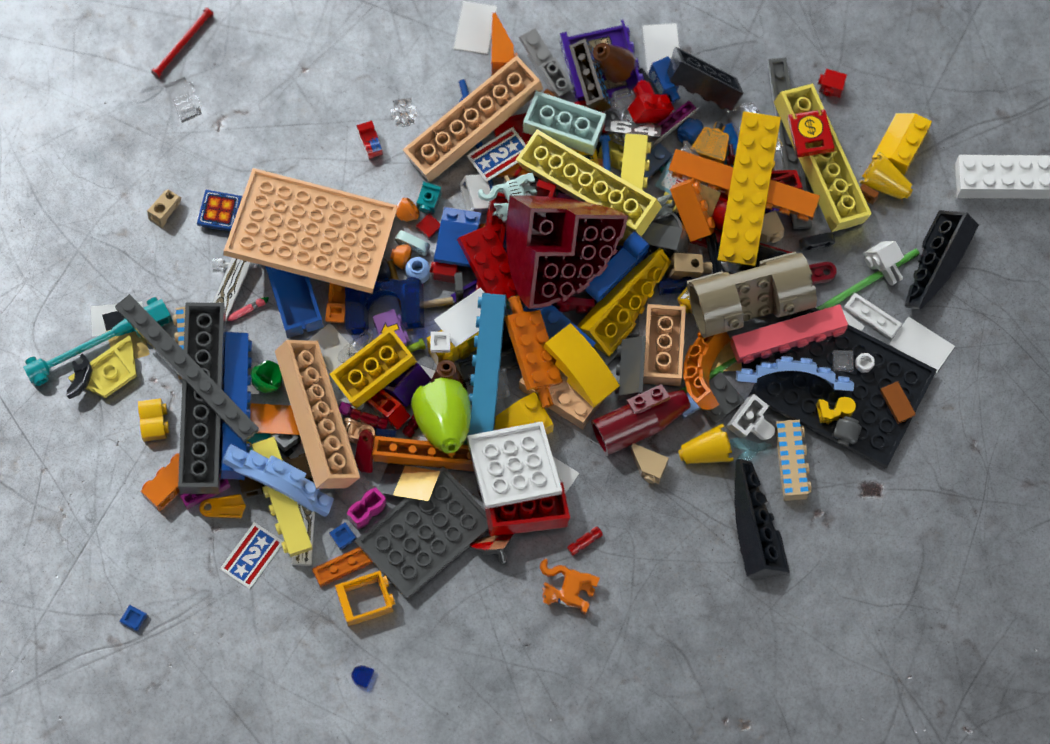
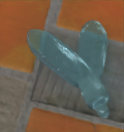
M733 438L729 441L734 448L746 450L736 460L750 461L759 451L767 450L768 447L772 446L771 443L757 444L742 438Z

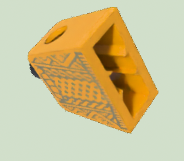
M716 122L713 129L704 127L691 147L690 153L725 164L729 135L724 133L726 126L723 123Z

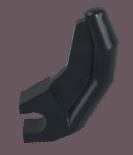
M83 353L80 355V358L83 360L81 364H77L75 361L72 362L75 379L67 389L66 396L69 399L79 396L86 389L93 372L89 360Z

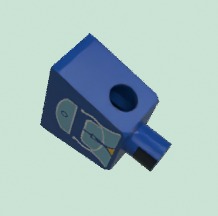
M667 56L651 64L648 76L659 93L667 94L670 102L674 103L680 99L677 92L679 86H675L670 82L667 74L670 58Z

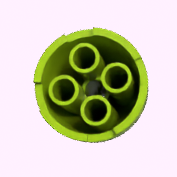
M437 378L435 382L429 383L424 387L420 386L413 394L411 401L412 411L419 429L425 438L437 449L446 453L456 452L464 443L470 427L471 405L468 392L460 382L448 378Z

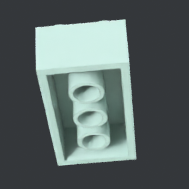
M536 91L523 121V132L533 135L536 130H539L569 148L593 155L605 126L606 114Z

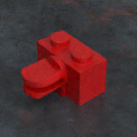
M644 80L639 81L633 88L636 98L627 108L634 123H660L674 110L667 94H655L650 83Z

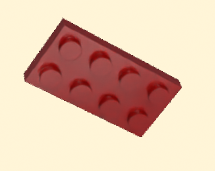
M492 224L457 239L484 293L506 295V300L518 295L511 277L508 255Z

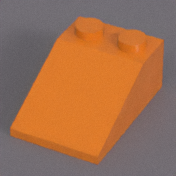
M492 13L491 63L493 75L516 55L518 56V53H514V45L496 13Z

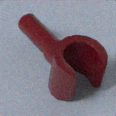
M732 144L728 145L729 156L726 158L728 166L734 164L736 156L734 155Z

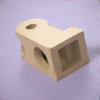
M169 189L165 190L147 210L148 220L163 228L168 217L179 206L181 197Z

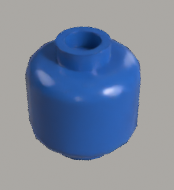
M686 119L677 129L679 141L684 145L693 146L704 125L699 119Z

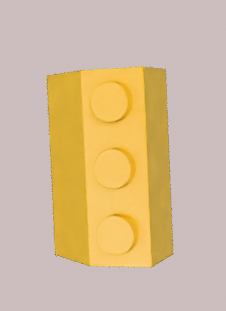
M896 113L872 160H877L879 158L877 154L881 152L905 175L928 134L932 121L916 113Z

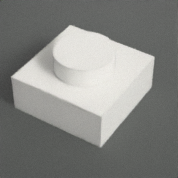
M431 332V353H450V332Z

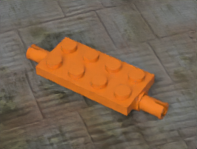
M513 296L508 299L513 314L507 315L504 318L526 389H534L535 392H538L542 408H548L554 405L549 389L551 386L561 384L563 382L559 368L555 365L556 359L543 348L549 337L540 310L524 311L520 296Z

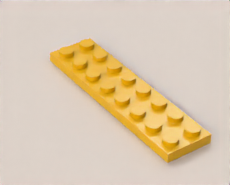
M743 111L718 261L756 267L781 117Z

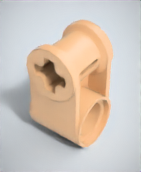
M351 418L344 419V427L350 443L358 444L360 432L363 430L371 432L375 439L376 434L372 426Z

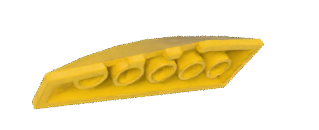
M661 248L657 249L634 267L577 325L579 329L596 342L595 347L606 356H610L618 345L622 343V340L634 329L635 321L639 314L642 315L646 301L654 293L655 285L657 282L660 283L671 261Z

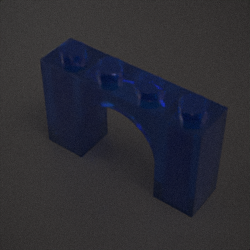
M409 277L406 280L390 279L388 282L381 283L376 281L373 293L345 287L346 330L350 336L369 334V310L376 300L385 296L396 297L400 300L401 323L406 330L425 328L424 290L420 279Z

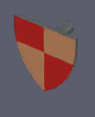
M515 534L489 535L476 540L470 547L482 551L483 555L497 554L500 564L507 562L504 550Z

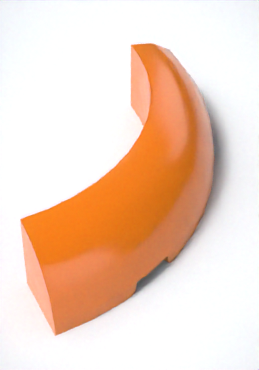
M698 332V338L693 345L689 346L686 353L683 378L689 395L701 409L709 410L719 405L713 392L710 390L709 377L716 357L724 346L731 341L727 332L706 338Z

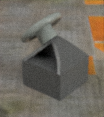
M672 194L662 196L657 199L662 208L642 237L649 243L648 252L653 253L661 248L667 257H671L673 253H687L690 240L683 223L672 211L676 206ZM668 200H672L670 204H666Z

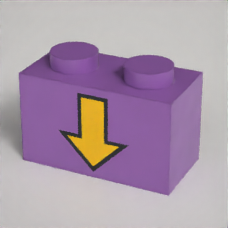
M392 309L372 316L378 336L391 327L407 347V342L410 340L407 332L402 331L401 325H403L400 314L396 315L395 310Z

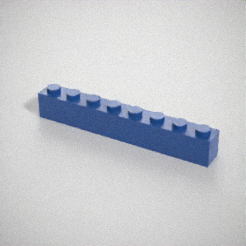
M225 332L223 391L250 418L251 409L247 408V403L251 402V391H247V386H251V374H248V369H251L252 357H248V352L252 350V340H248L249 333ZM222 420L221 479L244 480V475L235 472L233 468L223 464L222 461L231 444L249 453L250 443H244Z

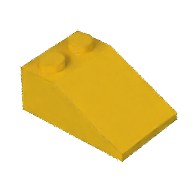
M533 392L495 416L494 430L543 421L547 435L553 432L554 424L545 408H542L538 396Z

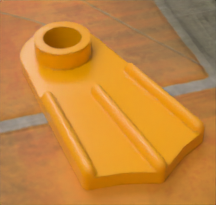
M241 494L206 499L200 503L199 511L205 517L242 518L246 505ZM206 505H211L210 510H205L204 508Z

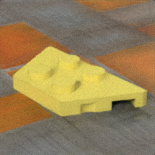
M127 336L90 362L93 372L86 390L107 398L137 377L130 336ZM75 373L68 377L70 382L74 381Z

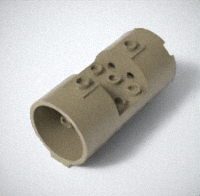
M795 251L759 261L760 267L729 274L722 271L688 280L687 294L696 325L701 335L706 338L739 329L744 326L743 321L767 316L771 313L779 318L815 308L817 305L816 288L813 286L810 276L812 272L805 256Z

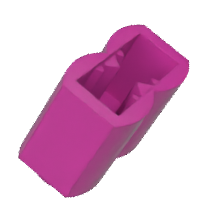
M377 488L370 489L365 493L361 501L354 503L347 512L348 520L357 530L364 528L369 524L372 517L377 516L385 509L387 504L385 496Z

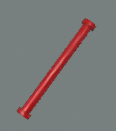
M205 7L204 13L160 64L151 70L155 77L160 78L162 76L163 70L206 20L214 15L212 10Z

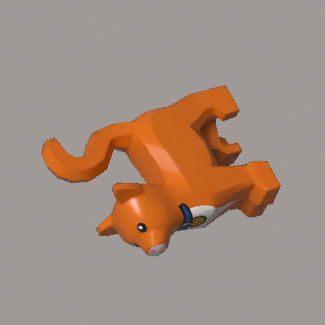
M542 560L540 570L544 575L555 576L558 573L564 575L561 590L544 582V587L542 588L543 603L545 605L558 603L564 607L578 608L583 615H586L590 604L578 595L580 591H585L587 596L593 597L595 592L593 587H597L600 578L589 573H580L563 565H557L549 569L547 567L548 560Z

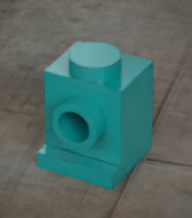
M423 181L422 189L416 202L417 208L421 212L435 214L442 195L441 187Z

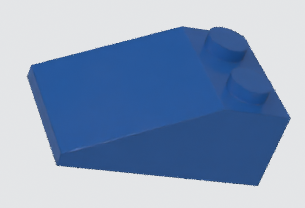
M444 207L434 262L471 267L457 239L480 228L481 212Z

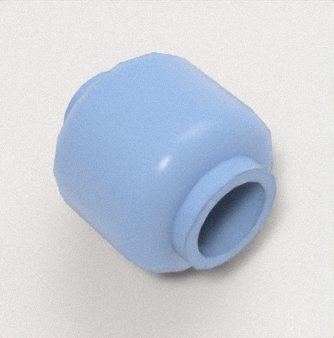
M414 257L407 262L405 267L406 277L411 283L416 285L423 284L429 279L430 266L424 258Z

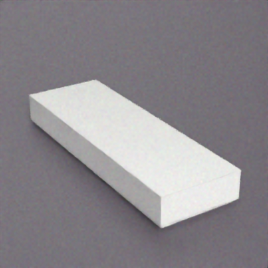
M854 293L844 306V310L892 340L902 326L901 322L857 293Z

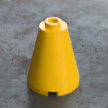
M879 152L877 154L879 158L872 160L862 175L865 178L864 181L860 180L859 183L900 200L904 197L907 199L913 191L911 188L912 184L883 153Z
M724 423L682 444L681 449L678 450L681 461L685 460L686 464L734 461L733 457H729L732 449L727 432H722L721 429L725 427Z

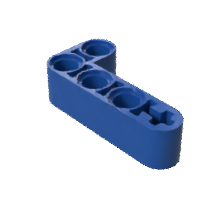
M637 232L630 234L625 240L623 248L607 263L608 266L599 277L596 276L589 283L590 285L585 291L597 302H600L646 256L649 250V243Z

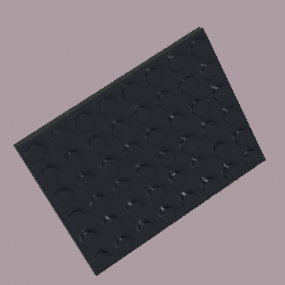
M811 308L794 313L790 319L819 311V309ZM849 324L845 333L838 337L832 335L821 342L812 341L808 342L809 344L804 347L798 348L795 346L784 353L779 351L772 353L767 360L768 363H776V359H781L782 356L793 357V360L801 361V358H810L812 362L817 364L818 368H831V371L836 374L835 379H838V376L849 377V380H852L854 383L853 391L835 390L822 377L807 372L779 371L758 377L757 383L754 384L749 396L755 394L769 405L768 408L791 420H800L801 425L836 443L838 439L833 436L837 421H833L830 424L820 423L816 404L819 399L828 402L829 408L834 410L839 398L848 397L853 399L856 408L850 418L859 421L858 424L861 426V432L857 443L849 444L846 448L884 468L888 467L912 418L898 424L880 389L898 381L914 412H916L937 369ZM861 353H869L874 357L875 365L870 372L861 373L856 369L855 360Z

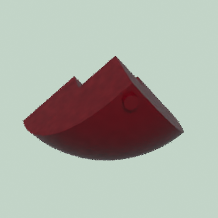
M510 195L506 227L507 255L511 277L522 302L528 308H542L551 306L552 303L561 300L565 301L576 292L580 293L585 290L596 276L599 277L604 272L611 256L616 254L620 238L623 239L628 215L609 207L584 201L546 196Z

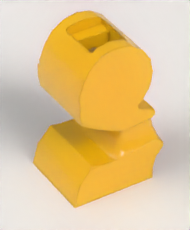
M848 397L839 398L834 410L829 408L828 402L819 399L816 404L820 423L826 424L837 421L839 417H850L856 408L854 400Z

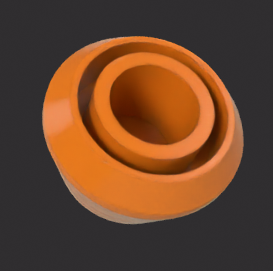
M402 198L396 207V215L401 221L409 222L419 217L418 208L409 198Z
M409 244L398 245L396 249L393 248L391 251L390 259L393 260L394 265L402 270L405 269L407 262L411 259V246Z

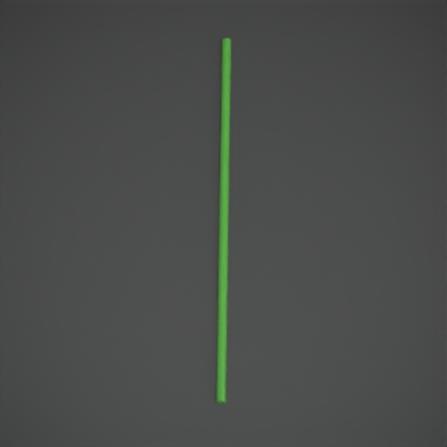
M915 248L905 254L904 258L896 263L897 268L920 255L918 249ZM878 270L818 306L817 309L823 310L835 306L883 277L882 271ZM734 357L711 370L709 380L720 372H725V369L736 362V358ZM686 386L680 389L688 393Z

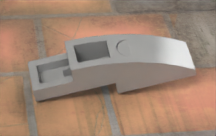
M536 28L519 37L533 66L557 97L574 89L556 57L553 58Z

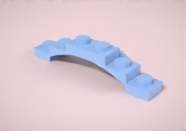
M782 356L781 359H776V363L762 362L761 365H756V372L748 368L736 371V380L740 382L757 383V378L766 374L779 371H801L822 377L835 390L853 391L854 383L852 380H849V377L838 376V379H835L836 374L831 371V368H818L817 364L812 362L810 358H801V361L793 360V357Z
M232 444L228 447L222 463L233 468L235 472L282 493L309 511H314L324 517L329 514L334 498L316 489L314 482L305 478V472L272 455L268 459L253 450L247 453Z

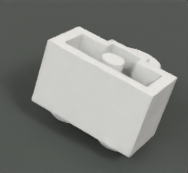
M896 241L880 242L863 253L867 266L871 269L882 271L888 284L893 286L896 282L903 280L896 263L904 258V255Z
M755 394L747 397L726 426L740 439L746 437L749 432H752L760 440H767L775 433V427L763 416L769 405Z

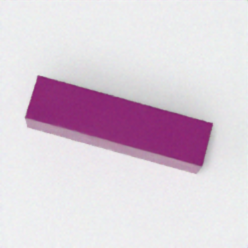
M690 100L658 124L661 125V136L697 109Z
M220 475L221 493L231 487L228 480L221 479ZM183 494L180 497L188 510L217 494Z

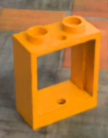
M381 571L335 585L348 627L393 612L392 606L395 605L392 593L388 594L386 587H389L386 575L382 576ZM378 582L386 606L353 617L346 592Z

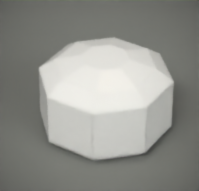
M861 353L855 360L856 369L861 373L870 372L875 365L874 357L869 353Z

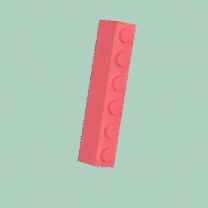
M839 304L732 336L730 345L737 364L742 362L747 364L754 361L755 358H767L772 353L778 351L784 353L795 346L798 348L804 347L809 344L808 342H821L832 335L838 337L845 333L848 323Z

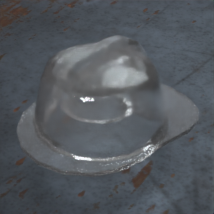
M368 329L348 343L340 351L338 361L344 363L373 341V331Z

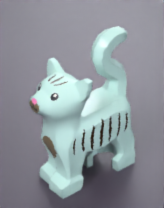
M533 173L521 175L504 184L493 186L488 195L482 189H479L478 196L483 201H492L496 198L498 192L502 191L509 202L510 195H525L528 193L535 195L537 190L534 186H530V183L535 182ZM495 203L496 211L493 215L498 216L504 223H507L509 203Z

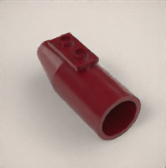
M660 384L627 399V405L592 420L591 426L602 451L606 456H609L633 443L635 444L661 432L687 411L691 405L684 390L667 393L663 385Z

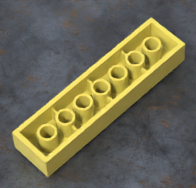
M813 84L782 91L774 100V105L794 147L788 115L792 114L793 119H796V113L818 110L819 115H821V109H824ZM828 118L835 147L834 152L799 157V161L814 194L820 196L819 206L831 232L863 224L872 213ZM822 141L806 143V149L822 147Z
M539 130L535 131L516 159L523 169L533 173V175L545 182L556 185L557 189L578 201L609 207L627 214L626 230L632 233L637 232L641 237L662 208L655 197Z

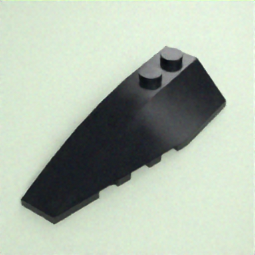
M938 211L922 243L923 252L917 260L919 266L913 274L915 280L909 288L905 302L906 308L921 310L937 294L955 271L979 226L967 212Z
M738 459L736 460L734 487L735 518L740 552L746 575L750 578L761 579L788 574L790 571L780 531L775 530L772 522L775 520L774 516L768 512L765 505L768 502L766 496L759 490L761 484L752 461Z

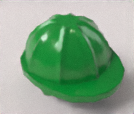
M266 360L255 366L251 371L252 385L257 391L270 393L281 387L282 374L277 363Z

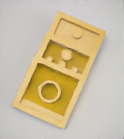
M571 323L544 344L543 348L557 360L555 365L568 377L566 382L593 408L619 388L620 385L608 366Z

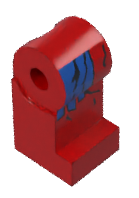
M373 121L356 125L358 136L368 159L383 155Z

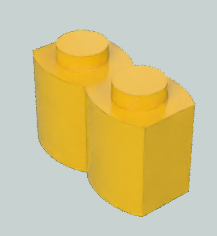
M161 398L138 401L140 430L143 442L167 439L166 433H170L168 421L165 422V415L168 414L167 404L163 403Z

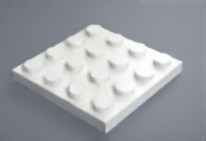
M543 421L467 436L466 440L485 509L562 494V488Z

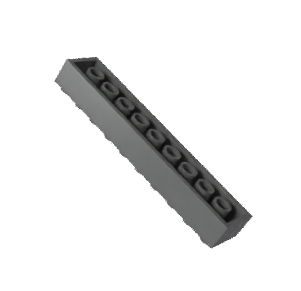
M185 302L184 351L223 390L225 304ZM182 379L178 488L180 494H220L222 419Z

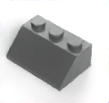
M646 336L623 339L622 345H618L617 357H621L620 364L616 365V375L620 376L618 383L620 386L615 390V394H618V400L627 401V399L643 393Z

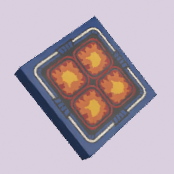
M205 189L197 226L231 231L242 196Z

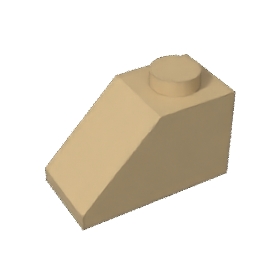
M775 210L764 214L760 241L764 243L779 241L782 239L785 229Z
M633 443L631 455L640 476L648 483L659 484L668 465L669 458Z

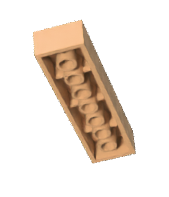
M516 55L403 149L407 159L431 183L530 101L536 91L541 92L543 90L541 81Z
M286 340L275 350V354L316 489L349 488L360 478L319 343L318 341Z

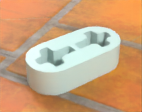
M399 231L395 238L399 245L409 244L413 252L422 256H426L431 247L426 241L404 231Z

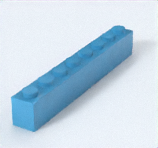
M482 293V297L478 298V308L481 309V313L476 318V328H479L478 336L475 335L474 339L477 355H473L472 366H475V374H471L470 386H474L473 394H469L472 409L470 430L467 436L494 431L506 295Z

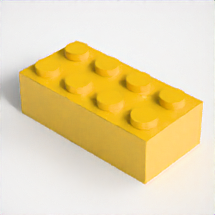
M390 327L329 375L350 403L357 409L416 364L417 360Z

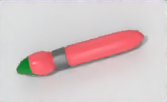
M269 297L258 298L255 302L230 314L227 320L234 321L256 308L264 306L268 302Z

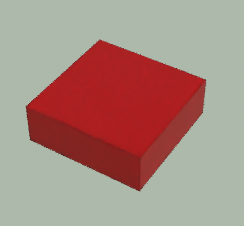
M429 213L416 225V228L430 240L439 231L440 223Z

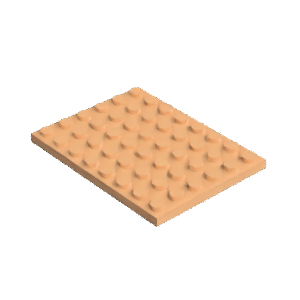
M252 168L223 255L373 293L395 219L397 205Z

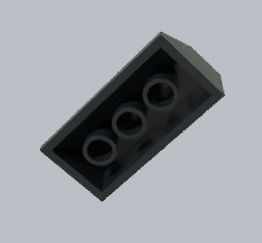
M678 47L674 48L667 70L670 82L675 86L681 85L685 87L691 94H699L703 100L707 102L712 101L723 110L728 109L732 111L744 94L738 79Z

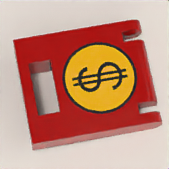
M821 109V115H819L818 110L796 113V119H793L792 114L788 115L797 158L834 152L835 147L825 109ZM822 141V147L806 149V143Z

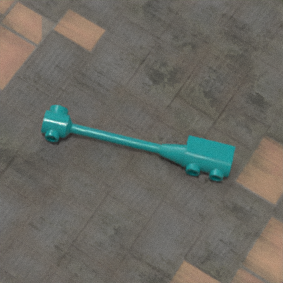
M157 297L150 298L146 302L147 306L143 307L161 327L173 321L162 299L158 300ZM123 319L112 330L48 361L41 358L36 359L35 356L30 357L25 361L26 365L23 368L30 382L34 383L35 386H41L49 380L50 368L104 341L134 331L138 338L142 336L126 319Z

